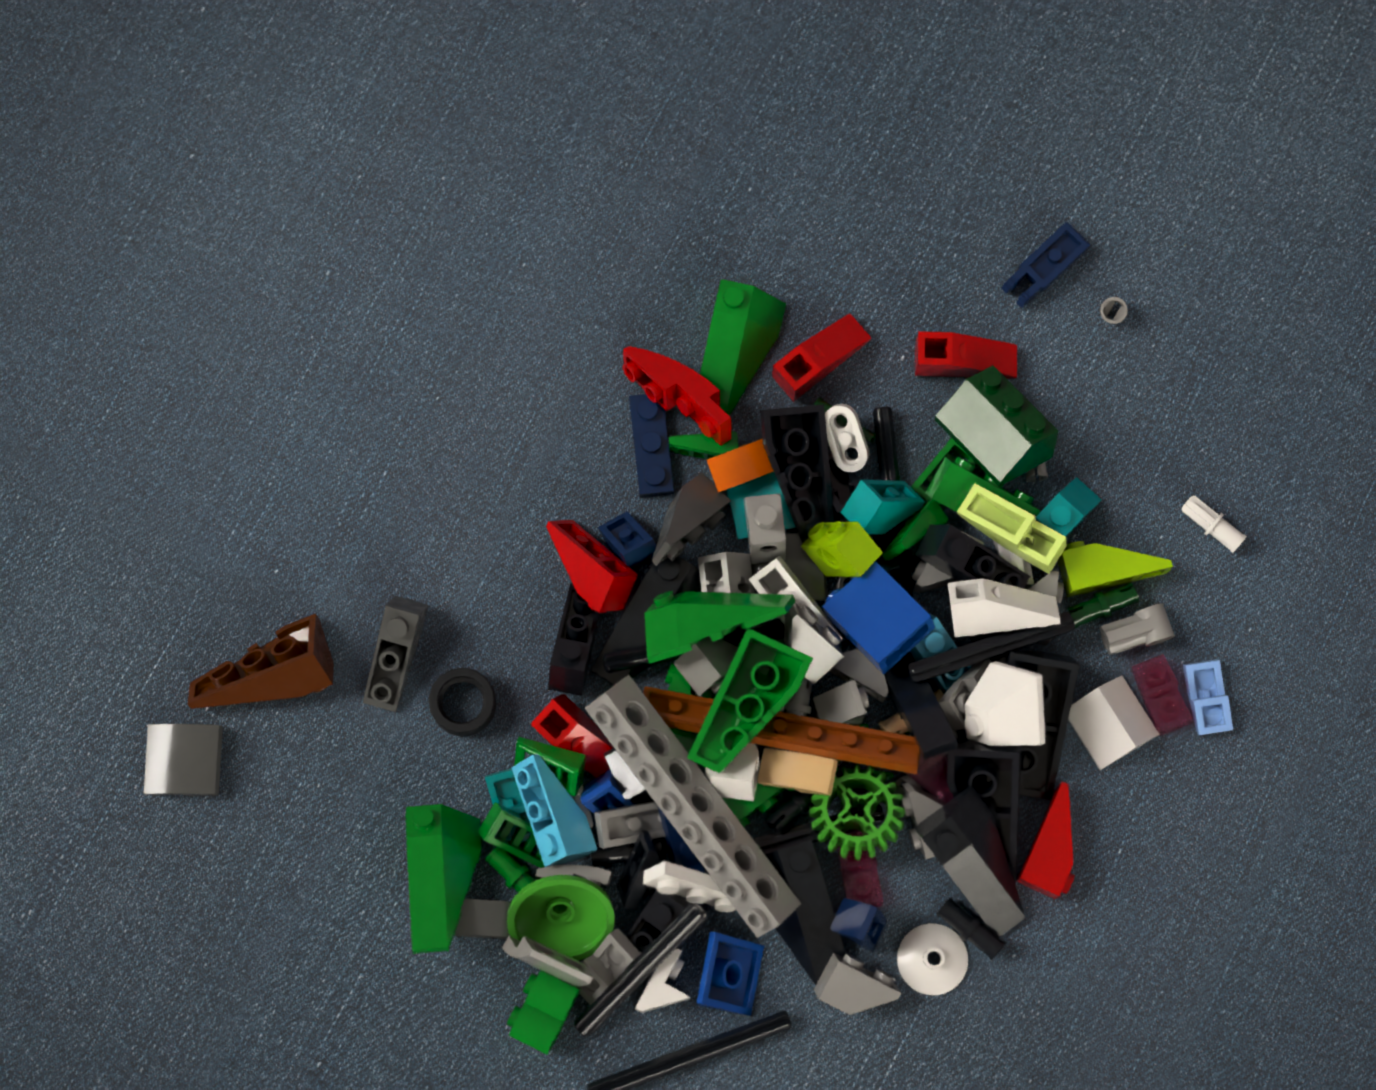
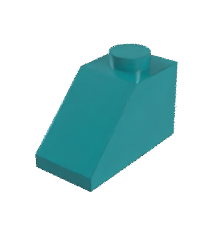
M1076 477L1035 518L1036 521L1067 538L1102 499Z
M861 480L841 513L849 522H859L867 534H885L921 509L925 501L905 481Z

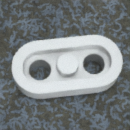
M836 404L825 413L827 440L836 465L845 472H856L867 463L869 448L856 411L847 404ZM838 415H843L847 418L846 426L838 425L836 422ZM848 448H855L858 451V457L855 459L850 458L847 455Z

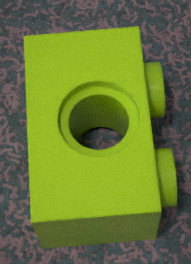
M820 522L808 532L809 538L801 545L802 549L825 577H861L883 553L859 522Z

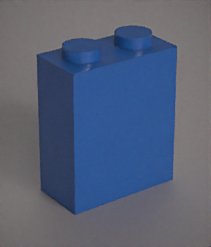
M876 561L861 577H851V581L842 589L838 588L830 593L825 604L822 606L827 618L883 675L935 629L931 615Z

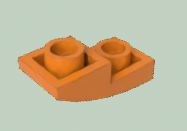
M763 438L706 459L718 493L773 472L763 446Z

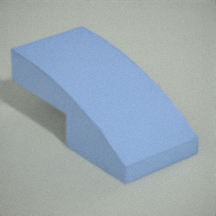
M1215 659L1183 664L1186 688L1197 735L1233 730L1229 697L1225 695L1220 660Z

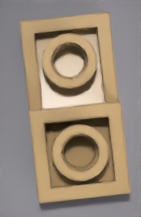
M764 748L757 783L763 786L795 789L801 793L831 796L838 761L805 753Z

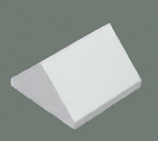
M1122 675L1097 687L1072 704L1068 721L1099 770L1104 769L1160 735Z

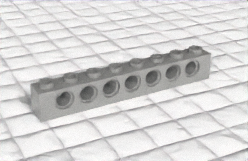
M627 675L585 707V710L757 938L779 926L801 905L800 901L697 764L687 759L688 752L630 675Z

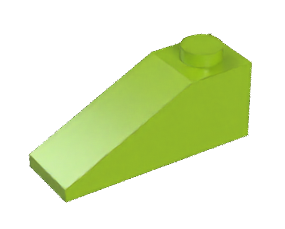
M1084 541L1067 544L1057 561L1067 597L1164 575L1173 567L1172 561L1169 559L1097 543L1085 545Z

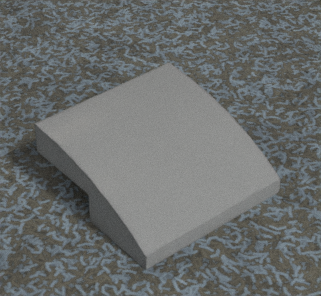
M508 936L502 946V949L508 955L572 985L585 986L590 984L594 978L585 964L523 936L521 941Z

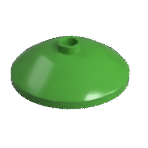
M573 875L548 876L528 884L514 897L507 913L509 936L520 941L525 936L577 961L593 955L608 934L613 931L615 924L613 904L606 892L592 881Z

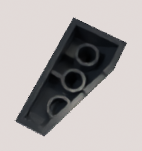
M808 840L776 850L765 856L801 903L779 926L775 927V930L816 985L833 952L841 957H844L846 953L841 935L830 929L835 915L813 842Z

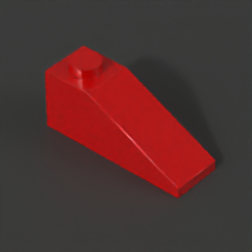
M574 520L548 521L546 528L577 594L587 601L588 606L596 612L606 613L608 611L623 610L638 574Z
M1061 782L1055 790L1016 882L1053 899L1058 898L1061 892L1067 894L1075 878V875L1070 873L1074 863L1069 784Z

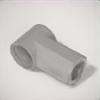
M1163 603L1143 608L1135 612L1133 616L1100 626L1101 639L1109 655L1144 644L1146 647L1153 646L1175 637Z

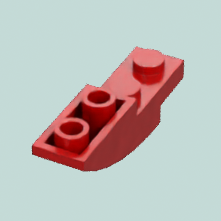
M631 346L623 349L624 365L622 368L625 376L631 382H636L643 388L650 401L653 403L657 402L666 411L677 405L684 416H690L698 424L706 437H712L720 446L731 440V417L720 408V390L693 369L662 354Z

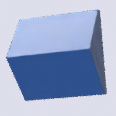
M710 931L696 1006L751 1016L764 945Z

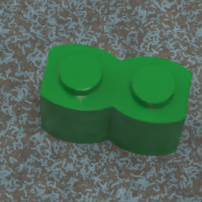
M540 970L538 975L532 973L523 989V993L528 996L522 1008L516 1005L506 1025L512 1027L509 1036L546 1055L549 1054L581 988Z

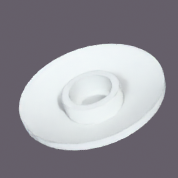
M924 924L912 929L901 941L897 952V965L903 980L912 989L925 995H941L954 989L964 978L968 967V953L963 940L952 929L940 924ZM930 952L939 954L940 962L938 965H931L928 962L927 956Z

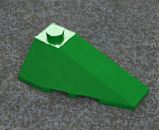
M672 591L662 593L653 599L654 603L645 612L648 661L653 663L693 650L691 645L698 643L708 636L712 639V642L722 639L724 635L735 630L736 625L740 624L742 629H748L784 615L796 602L794 595L690 591L676 595Z
M748 628L687 759L720 774L798 692L813 658Z

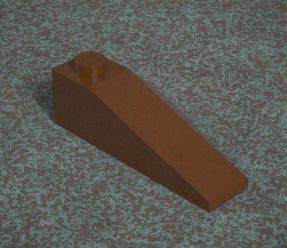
M315 613L283 626L275 631L278 637L262 647L255 643L247 648L248 653L234 664L231 661H225L192 681L189 687L187 703L189 707L194 709L296 698L313 692H321L328 686L333 685L334 662L317 614Z

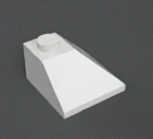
M997 661L991 662L965 703L966 738L989 746L1045 744L1042 675Z

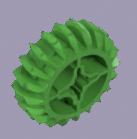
M858 764L854 765L853 773L848 774L847 769L842 766L840 768V778L835 775L831 796L813 794L811 802L816 806L809 809L810 817L816 818L811 823L812 830L821 831L818 835V841L822 843L830 840L828 844L830 852L835 851L839 846L842 847V858L848 856L849 850L855 851V860H861L862 851L867 850L870 858H874L876 846L881 851L886 852L888 850L886 840L890 842L898 840V835L894 830H903L904 822L899 818L904 817L906 814L904 807L898 806L902 803L903 795L893 794L897 790V784L890 782L884 785L887 774L882 772L877 778L873 777L874 768L872 766L868 767L866 774L860 773L861 768ZM851 789H865L870 792L865 795H857ZM838 796L841 799V805L844 810L838 814V819L832 823L828 815V809L835 797ZM883 802L887 810V817L881 827L877 829L871 815L877 810V805ZM851 807H858V811L860 808H863L864 817H857V813L855 817L852 816ZM850 829H857L865 836H851L845 834V832Z

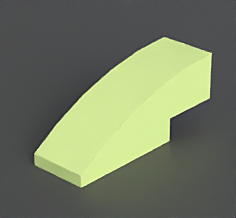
M976 483L957 511L960 517L986 536L1047 574H1050L1067 546L1065 536L1036 521L1033 514Z

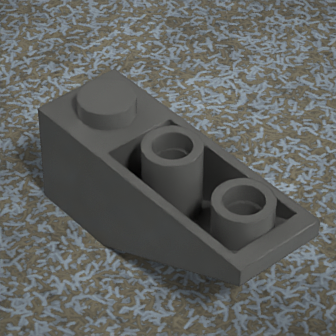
M700 473L682 486L668 506L652 558V562L656 566L667 558L671 561L676 559L686 548L685 544L689 542L691 545H694L706 533L705 529L709 527L711 530H714L726 518L723 512L731 500L722 491L718 493L715 484L705 474Z
M395 595L385 606L363 703L393 712L398 710L421 637L428 608L427 604Z

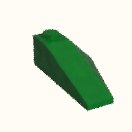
M721 279L700 375L720 390V408L730 416L751 379L761 367L769 350L779 338L786 303L755 286Z
M442 804L406 807V845L413 954L449 951L461 917V908L466 893L469 892L472 884L471 878L476 863H479L482 854L481 836L478 833L481 826L480 819Z

